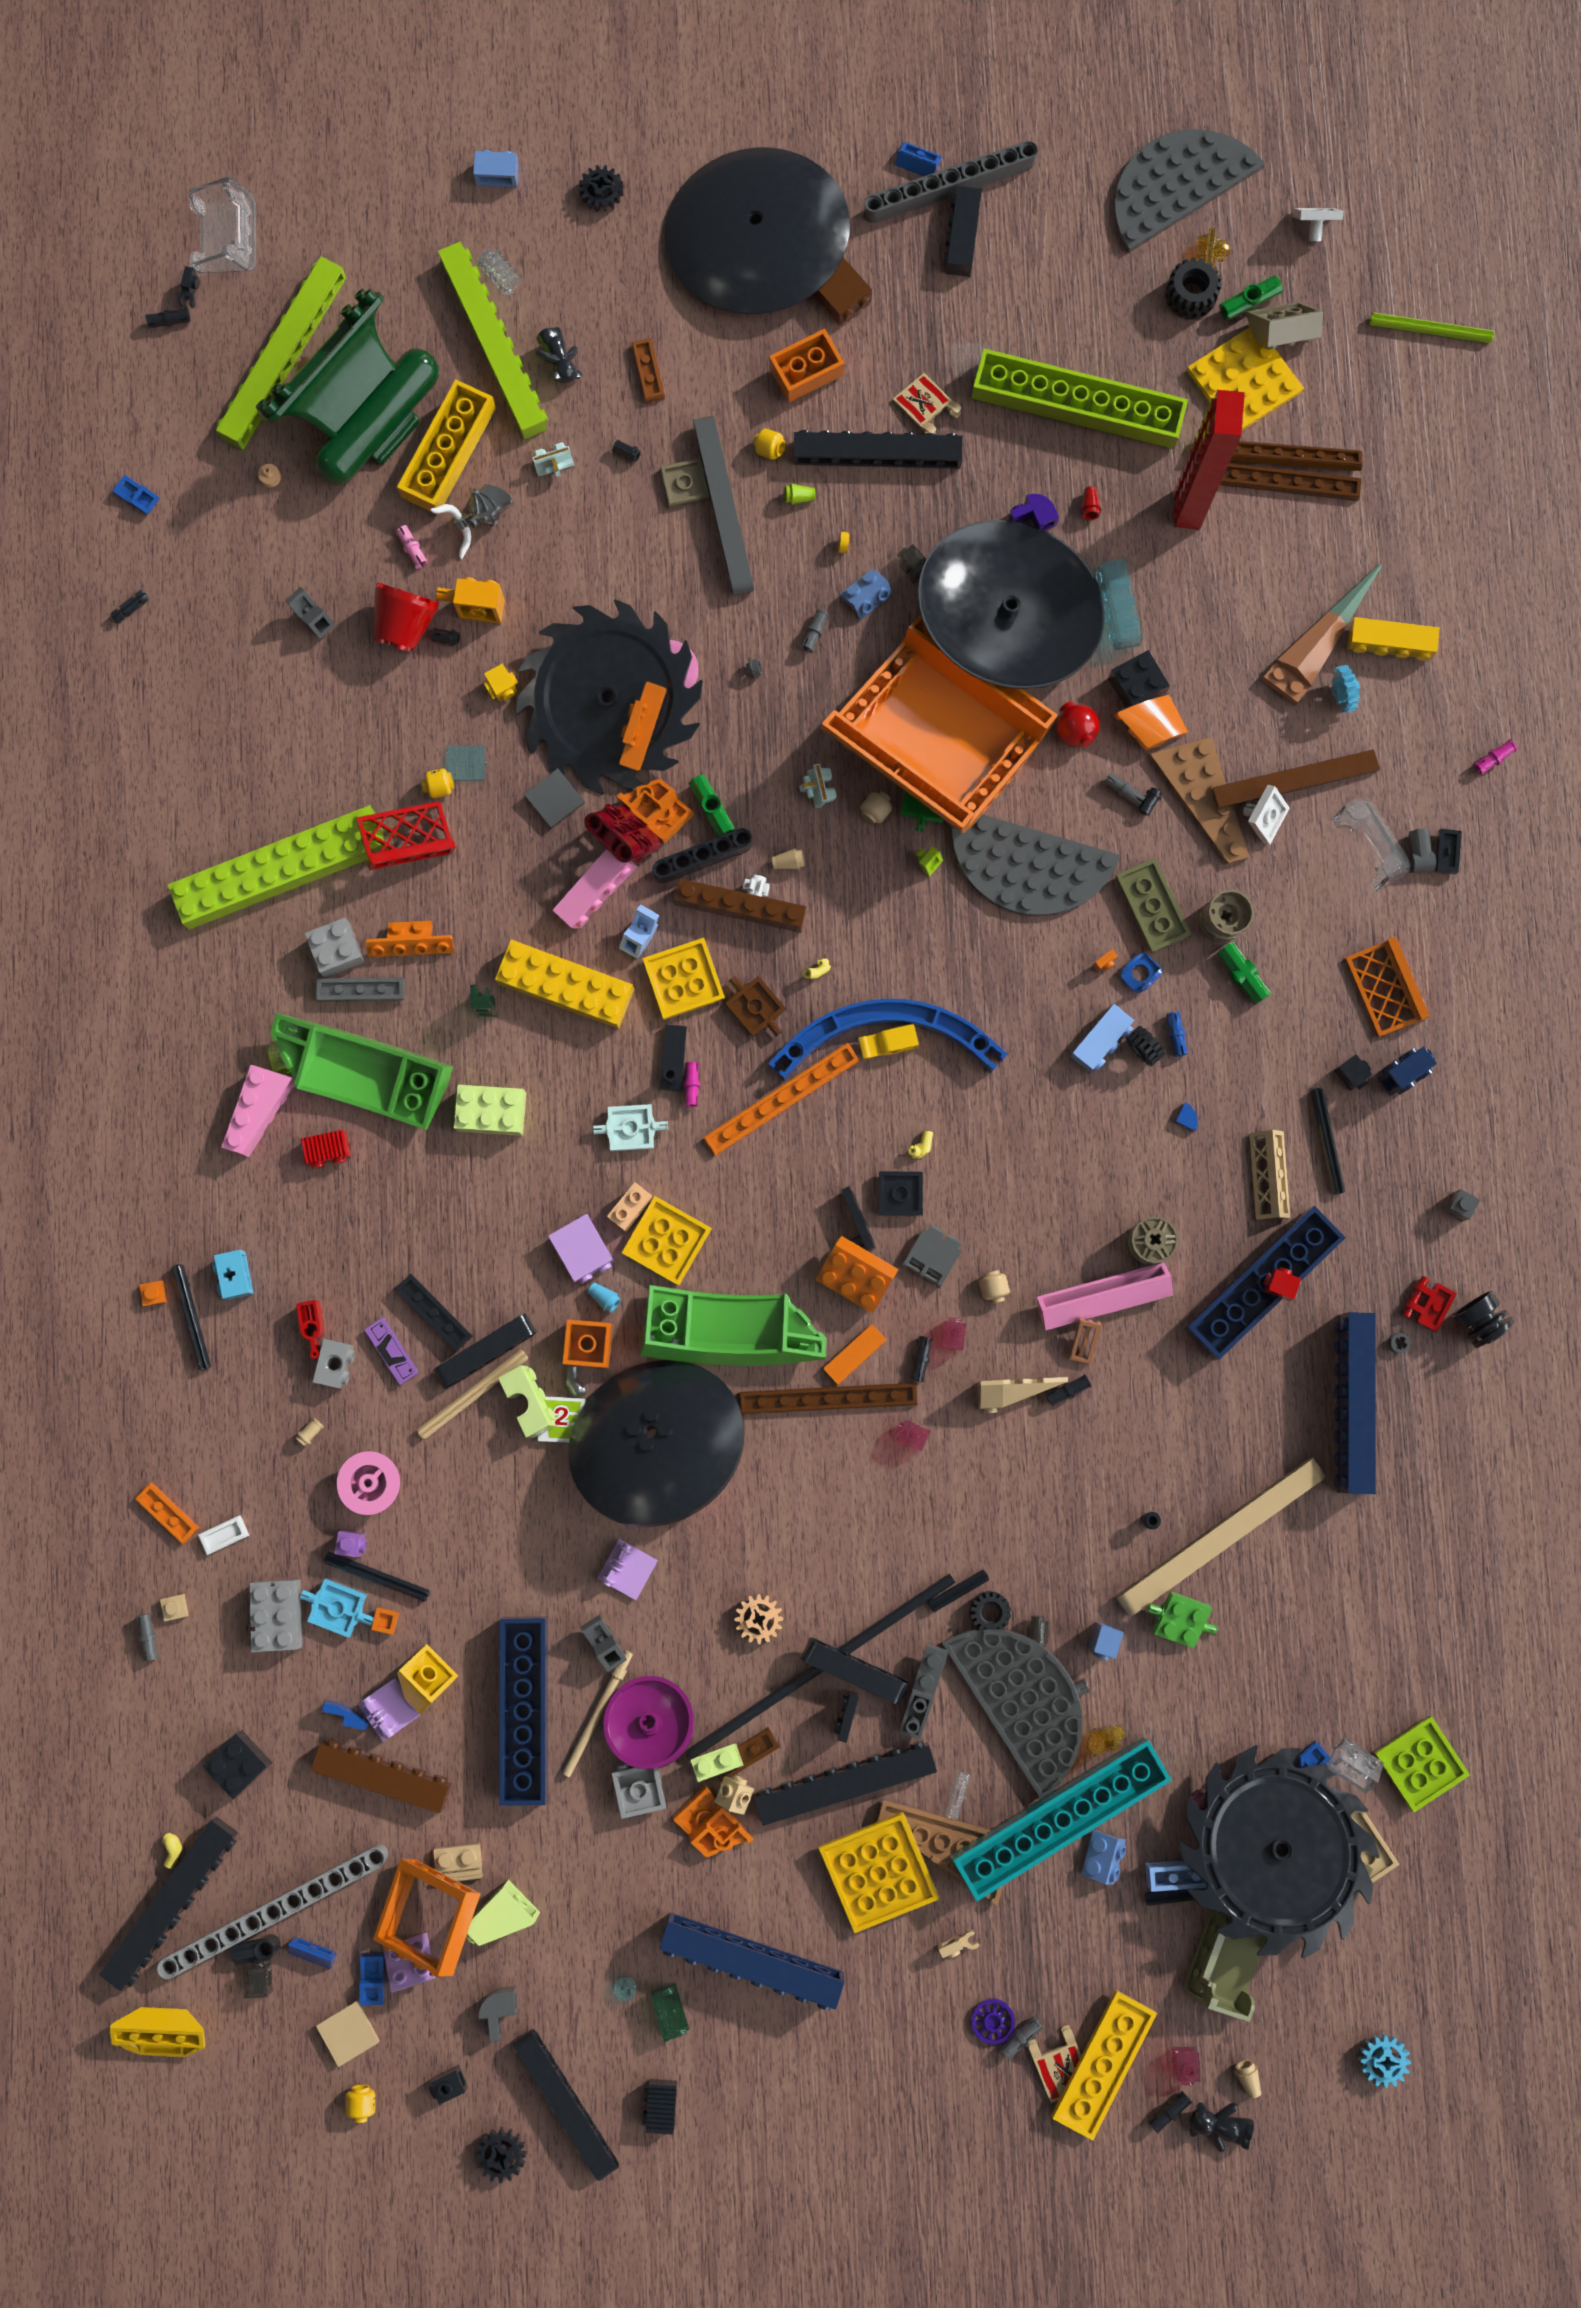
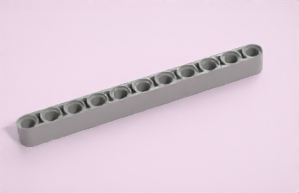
M382 1844L374 1845L179 1948L159 1962L157 1966L158 1974L163 1979H171L377 1870L387 1861L389 1857L388 1849ZM373 1851L381 1854L382 1860L380 1862L372 1859ZM353 1862L359 1863L361 1872H354L351 1864ZM332 1873L340 1876V1883L336 1884L331 1880ZM311 1884L318 1885L320 1894L317 1895L311 1892ZM291 1895L299 1898V1905H293L290 1902ZM270 1906H275L278 1909V1916L271 1915L269 1911ZM249 1917L257 1919V1927L249 1924ZM229 1928L237 1931V1938L230 1937L228 1933ZM208 1939H213L216 1942V1949L208 1946ZM187 1950L194 1951L196 1955L195 1960L189 1959ZM167 1961L173 1962L175 1965L174 1971L167 1968Z

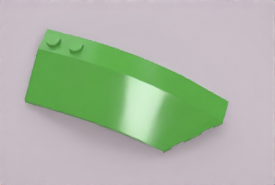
M280 1013L275 1014L270 1032L273 1041L277 1043L281 1051L280 1056L287 1070H290L295 1080L293 1082L297 1089L361 1107L427 1130L447 1089L453 1069L451 1065L383 1042Z
M649 1285L640 1356L709 1365H779L825 1360L826 1337L821 1331L818 1332L810 1324V1319L800 1308L797 1310L790 1302V1298L786 1293L781 1295H727Z

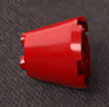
M377 582L374 592V641L391 646L395 643V648L412 652L436 614L439 602Z

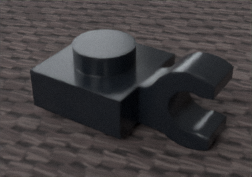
M185 266L180 284L182 290L178 296L180 306L184 305L185 300H190L189 305L191 308H194L196 305L194 295L195 291L199 289L200 279L193 267Z

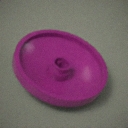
M656 1676L639 1677L625 1683L611 1697L604 1714V1734L612 1752L627 1765L642 1770L663 1768L676 1761L689 1746L695 1727L693 1708L686 1694L675 1683Z

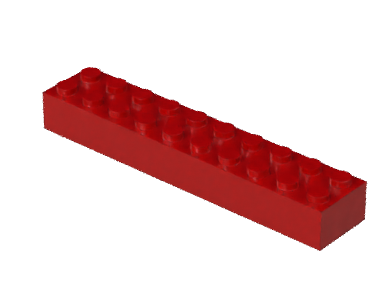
M1217 389L1215 397L1210 398L1209 409H1206L1205 418L1201 421V427L1198 429L1197 437L1193 441L1189 458L1186 459L1185 468L1182 469L1178 485L1175 486L1174 499L1177 500L1172 512V519H1175V527L1200 530L1242 436L1245 392Z

